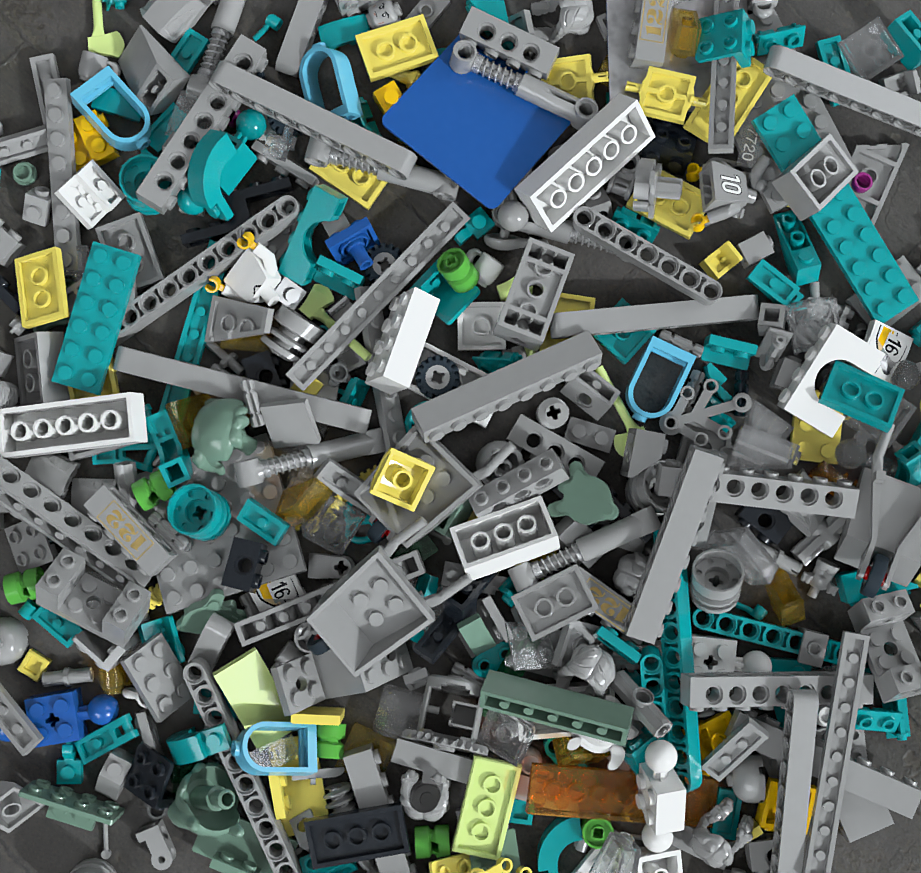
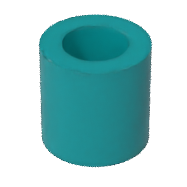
M28 599L18 610V613L26 620H31L39 605L33 600Z

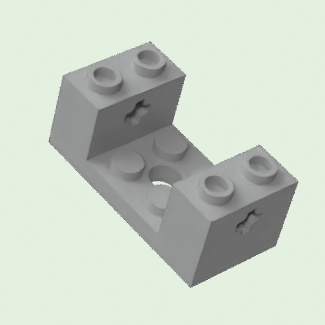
M529 237L492 335L537 352L544 342L575 254ZM532 285L539 286L542 289V294L540 296L532 295L529 287Z
M63 548L35 585L36 604L124 648L149 611L151 591L131 581L121 591L85 573L86 558ZM91 600H96L100 603V606L96 609H90L86 604Z
M903 589L876 595L874 598L867 597L861 599L847 612L855 632L870 636L866 660L871 673L874 675V681L883 703L920 695L921 662L903 621L915 612L907 590ZM885 644L893 648V656L886 654L884 651Z

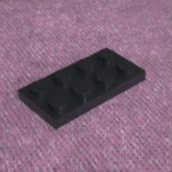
M402 802L306 818L304 820L313 870L409 853L411 849Z

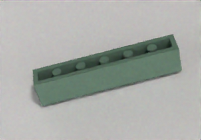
M490 669L480 692V708L624 747L632 724L634 707Z

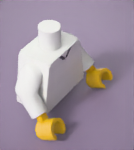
M244 232L242 236L248 242L244 241L243 238H238L236 243L239 248L246 250L223 281L226 284H221L218 276H211L208 280L214 282L216 287L206 284L205 290L210 293L219 290L222 295L230 299L251 304L266 302L268 306H273L280 299V296L274 289L281 281V276L277 271L275 255L261 243H255L254 235L251 232Z

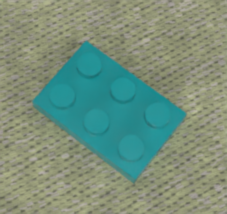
M836 360L832 365L818 403L888 433L892 428L905 389Z

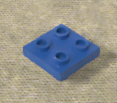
M367 217L354 221L348 228L341 232H335L329 239L324 241L338 264L345 266L355 260L360 270H366L373 265V260L367 251L374 248L376 244L381 245Z

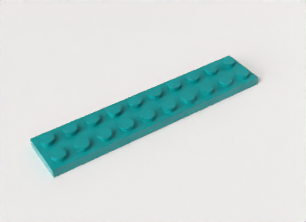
M794 94L751 121L781 173L821 140ZM848 183L821 211L809 217L871 320L885 323L919 301Z

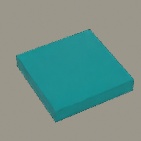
M622 298L614 307L631 305ZM657 330L595 335L593 337L625 365Z

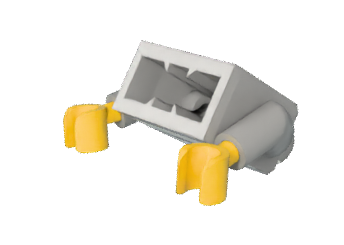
M711 160L709 163L703 164L702 167H699L696 163H690L687 167V181L696 182L698 179L700 181L702 210L704 213H707L706 216L695 213L691 217V223L701 222L693 226L694 232H701L705 227V223L710 222V224L738 214L747 203L753 204L757 198V191L747 188L744 172L732 168L724 161L716 162Z

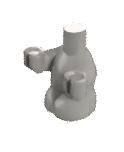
M818 557L813 572L804 571L800 578L801 581L811 585L807 595L816 599L820 590H827L826 593L835 596L839 588L831 581L840 567L825 558Z

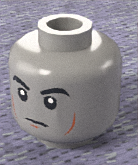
M379 0L369 6V13L366 14V18L370 27L374 30L401 21L400 16L403 15V12L398 2L393 3L391 0Z

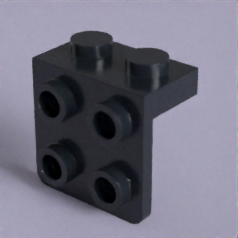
M653 118L651 129L655 138L643 148L640 160L641 158L656 159V165L661 163L663 170L684 176L692 159L698 137L683 128L684 125Z
M140 743L123 787L153 809L164 810L169 808L176 797L166 789L174 763L148 744Z

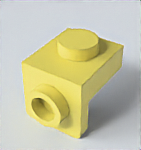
M727 241L699 263V265L709 277L718 280L738 264L743 257L731 242Z

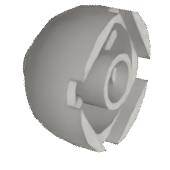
M493 441L482 447L477 454L475 462L476 471L486 466L507 442ZM515 448L490 476L482 479V482L487 484L524 464L525 461L522 458L521 452Z
M12 617L0 618V666L18 661L24 656L29 646L27 644L28 630L22 622Z
M751 753L726 776L727 786H732L736 797L746 803H764L763 800H765V775L762 774V769L759 768L764 767L760 753Z

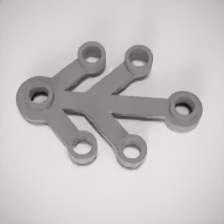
M707 379L703 385L704 390L692 412L682 415L688 401L695 397L694 388L684 386L680 391L681 397L673 411H669L661 416L659 426L665 434L675 435L681 433L700 447L708 444V435L704 432L697 433L684 424L696 422L716 433L720 439L728 440L733 434L732 429L727 425H720L708 417L732 410L741 413L747 412L752 407V399L746 393H738L731 401L705 408L713 393L719 389V384L716 380ZM709 382L716 384L715 389L712 391L707 389ZM685 389L692 390V395L689 398H686L683 394ZM745 398L746 405L739 407L737 405L738 399ZM671 418L675 420V426L672 428L667 425V421ZM723 428L729 430L727 437H722L720 434ZM699 435H704L706 438L703 444L697 442Z

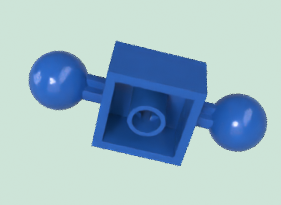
M81 687L37 694L24 700L27 717L44 737L35 748L81 740L88 735L86 720L90 719L98 725H107L114 721L119 714L118 701L109 694H99L89 702V705H84ZM0 728V740L10 742L9 738Z

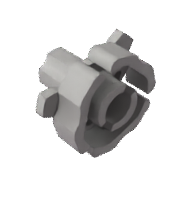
M641 158L637 166L633 199L638 200H633V211L648 212V218L653 219L657 198L680 200L683 179L661 177V163L656 165V159Z

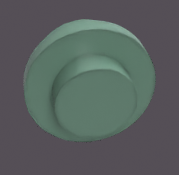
M20 162L13 169V178L18 184L29 186L36 181L37 170L29 162Z

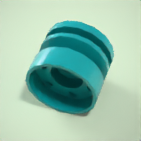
M138 154L129 158L120 170L119 185L129 205L136 212L144 215L159 214L158 211L139 201L136 195L137 189L158 159V157L150 154ZM163 181L160 183L159 187L161 189H167L171 186L172 183L169 181Z
M193 483L184 485L174 492L169 499L167 516L172 528L179 533L196 540L210 541L223 535L229 527L231 508L226 498L203 485Z

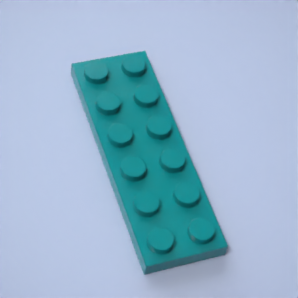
M93 241L53 373L52 382L101 395L142 256Z

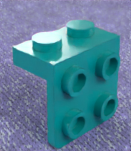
M743 8L698 19L696 22L695 60L698 63H704L734 56L741 68L750 67L751 56L755 54L752 42V35L755 34L753 19L750 20Z
M437 259L410 289L416 287L440 299L435 316L445 324L450 325L479 296L481 291L475 286L465 293L455 292L438 271Z

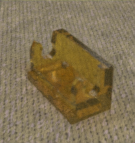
M562 737L552 740L558 767L597 763L611 756L610 751L594 753L583 748L581 745L573 751L568 750V741L573 737Z

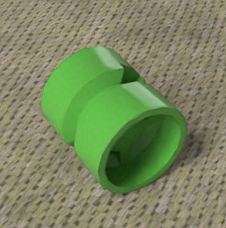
M451 248L439 257L437 269L455 292L465 293L477 285L479 272L473 263L469 261L463 250Z
M160 469L151 473L149 479L144 477L131 484L137 502L145 511L159 505V500L164 502L169 500L177 490L175 486L168 489Z
M41 567L26 569L23 574L19 571L6 574L3 577V589L7 601L14 605L26 602L28 597L31 600H35V585L44 575L43 569Z
M341 723L339 726L316 725L318 738L317 757L343 759L344 744L341 743V740L345 738L346 724Z
M590 808L582 814L580 825L585 843L594 849L607 847L614 837V829L608 814L599 808Z
M449 824L435 825L433 829H430L428 825L415 826L416 859L430 858L432 854H435L437 858L451 856Z

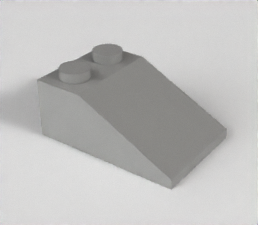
M829 133L787 167L771 183L798 219L802 221L821 211L859 171Z

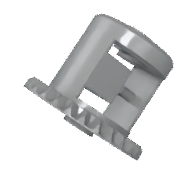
M429 675L417 729H405L402 731L401 738L433 745L434 749L454 753L456 750L488 756V748L476 744L483 708H480V692L483 685L471 682L468 678L455 675ZM432 689L479 699L478 705L453 700L452 714L448 723L449 727L472 731L471 739L424 729L427 712L439 714L440 707L429 705Z

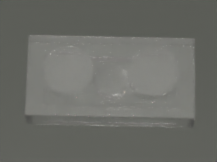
M292 734L248 752L250 758L256 764L263 767H278L299 758L298 749Z

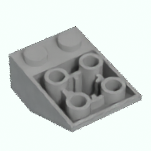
M139 25L118 60L130 90L144 104L150 115L163 113L176 100L191 77L142 25Z

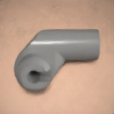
M765 155L759 157L750 171L751 188L760 193H764L768 188V182L763 180V173L771 163V160Z

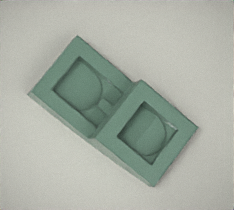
M479 613L457 624L459 631L475 656L497 645Z

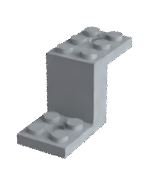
M404 642L389 653V659L385 656L357 677L352 675L335 653L329 654L328 652L318 656L313 653H306L271 668L284 716L293 715L325 699L368 692L413 669L406 643ZM297 679H299L301 683L300 690H298V688L296 687Z

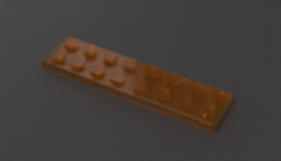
M531 763L525 807L527 814L646 823L642 809H638L635 796L638 794L636 775L633 771ZM685 777V781L689 785V781L687 777ZM702 777L701 786L686 793L684 826L697 827L700 818L715 807L718 781L713 777ZM713 823L709 824L707 828H712Z

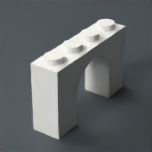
M829 322L819 331V339L816 344L811 346L806 352V360L802 366L794 371L789 387L785 388L779 395L777 406L833 438L845 417L835 410L818 403L819 398L815 392L817 373L830 361L844 360L855 368L873 375L885 353L838 324Z

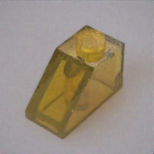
M673 8L669 47L671 54L678 58L695 57L702 31L697 11Z
M313 478L283 490L275 514L293 527L305 523L314 516L332 495L333 491L317 478Z
M779 568L762 574L761 578L769 600L781 625L785 627L805 620L804 601L787 572Z

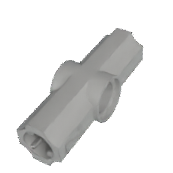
M826 516L812 536L809 538L805 536L792 547L790 552L799 562L803 563V566H806L822 550L830 548L839 540L846 518Z
M624 670L618 671L609 686L627 706L634 707L632 719L641 721L657 739L664 737L671 730L673 724L653 703V693L647 688L639 687Z

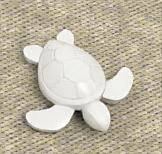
M605 696V700L621 704L614 696ZM632 725L627 740L633 739L639 734L638 729ZM571 732L573 738L568 741V750L573 751L581 745L583 748L594 753L610 751L611 756L607 768L615 770L622 764L625 758V750L621 745Z

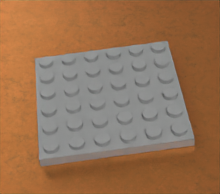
M268 433L252 437L257 439L258 444L256 450L251 455L246 456L245 453L236 449L233 450L228 461H221L225 467V474L222 476L215 472L203 471L197 468L192 462V457H190L193 476L191 479L176 485V489L178 490L184 485L194 483L219 493L226 498L230 505L231 520L229 527L223 535L215 540L201 541L183 535L189 540V544L182 551L178 550L172 545L173 542H169L160 534L178 554L156 575L166 614L184 610L192 603L206 598L216 588L224 591V597L242 591L221 585L234 537L268 546L269 558L266 565L262 566L261 575H263L261 585L307 571L280 473L278 475L272 474L271 477L264 478L262 483L242 488L238 486L233 463L258 458V460H267L269 457L274 458L275 454ZM159 467L154 468L152 473L159 470ZM145 471L137 474L138 480L144 477L149 479L151 472ZM248 498L255 499L290 524L279 545H272L236 519ZM159 500V505L148 511L143 510L139 505L140 513L147 521L153 512H157L164 517V520L169 522L167 516L169 500L165 502ZM250 559L244 561L242 565L243 571L248 572L252 567Z

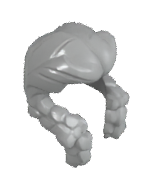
M542 0L530 5V12L536 16L548 12L552 13L556 11L558 5L560 6L559 22L556 27H533L534 36L551 44H555V42L569 33L576 35L587 33L594 18L592 0Z
M636 551L634 554H627L620 558L618 568L613 576V583L621 596L628 597L631 600L634 599L649 556H644L641 552Z
M581 644L573 650L571 660L558 671V678H556L554 686L567 690L573 676H577L587 680L590 684L581 694L601 698L616 675L613 658L608 652L598 646Z
M409 769L401 776L400 802H402L405 813L414 820L425 819L431 822L439 820L444 813L448 812L450 807L448 800L449 780L441 773H435L430 779L436 785L421 783L422 780L418 781V773Z
M728 797L713 807L710 812L705 813L700 818L697 827L692 831L693 852L703 859L707 865L714 868L731 865L734 853L753 839L751 833L754 820L751 816L745 814L738 826L737 839L733 842H727L722 836L712 834L707 829L709 824L716 821H724L732 812L733 800Z

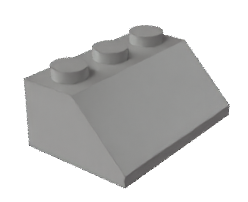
M34 332L14 338L20 406L70 400L68 386L51 381L64 340L63 332Z

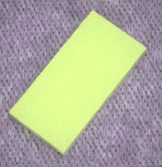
M255 647L212 673L245 729L263 721L291 722V715L284 716L273 677ZM253 731L250 739L258 752L292 731Z
M474 754L451 847L452 851L496 861L501 857L522 771V764Z

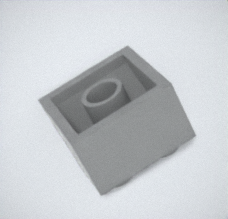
M629 428L620 475L633 478L660 460L668 447V440L665 439L666 434Z

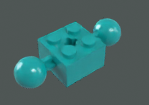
M247 109L242 111L236 119V134L232 136L227 133L238 152L225 165L220 177V190L228 196L258 159L245 144L247 140L259 139L266 131L265 117L257 110ZM188 186L185 190L181 189L179 191L177 202L184 213L198 215L206 209L194 204Z

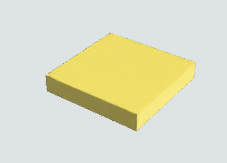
M310 706L291 715V723L339 726L344 718L345 708Z

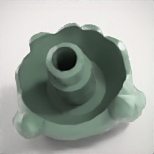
M210 398L198 411L191 432V441L194 448L192 462L197 468L203 471L215 472L222 476L225 474V467L221 461H228L233 450L238 449L245 453L246 456L251 455L256 450L257 439L248 436L245 429H243L249 425V418L245 415L248 413V408L244 406L242 400Z
M199 762L195 764L192 771L184 776L179 784L175 800L167 811L169 819L174 825L200 836L219 837L228 833L240 838L244 835L245 831L241 826L240 814L238 812V802L240 799L225 767L217 762H209L207 764Z

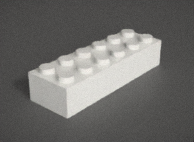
M619 93L514 189L536 225L549 232L554 231L655 138L638 100Z
M126 392L0 409V456L3 458H23L148 442L144 396L142 393Z

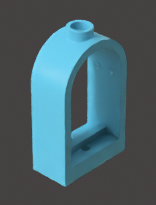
M324 42L315 43L303 56L299 67V78L304 99L325 109L318 83V70L323 60L329 56L333 63L343 104L330 112L350 122L363 116L349 59L344 53L327 48Z
M109 66L70 93L72 104L115 149L121 151H135L139 149L141 151L151 143L149 139L151 123L147 108ZM114 86L143 118L145 122L144 127L133 137H118L100 121L87 105Z
M655 336L650 337L625 391L626 403L634 413L632 418L645 423L647 419L660 417L669 412L697 356ZM650 352L683 366L665 406L656 413H648L641 410L633 398L634 386Z
M259 722L244 729L237 739L232 741L231 754L235 756L239 767L251 775L308 776L318 772L317 727L314 724H292L291 722ZM298 731L299 767H263L256 764L250 758L247 749L248 739L252 732Z

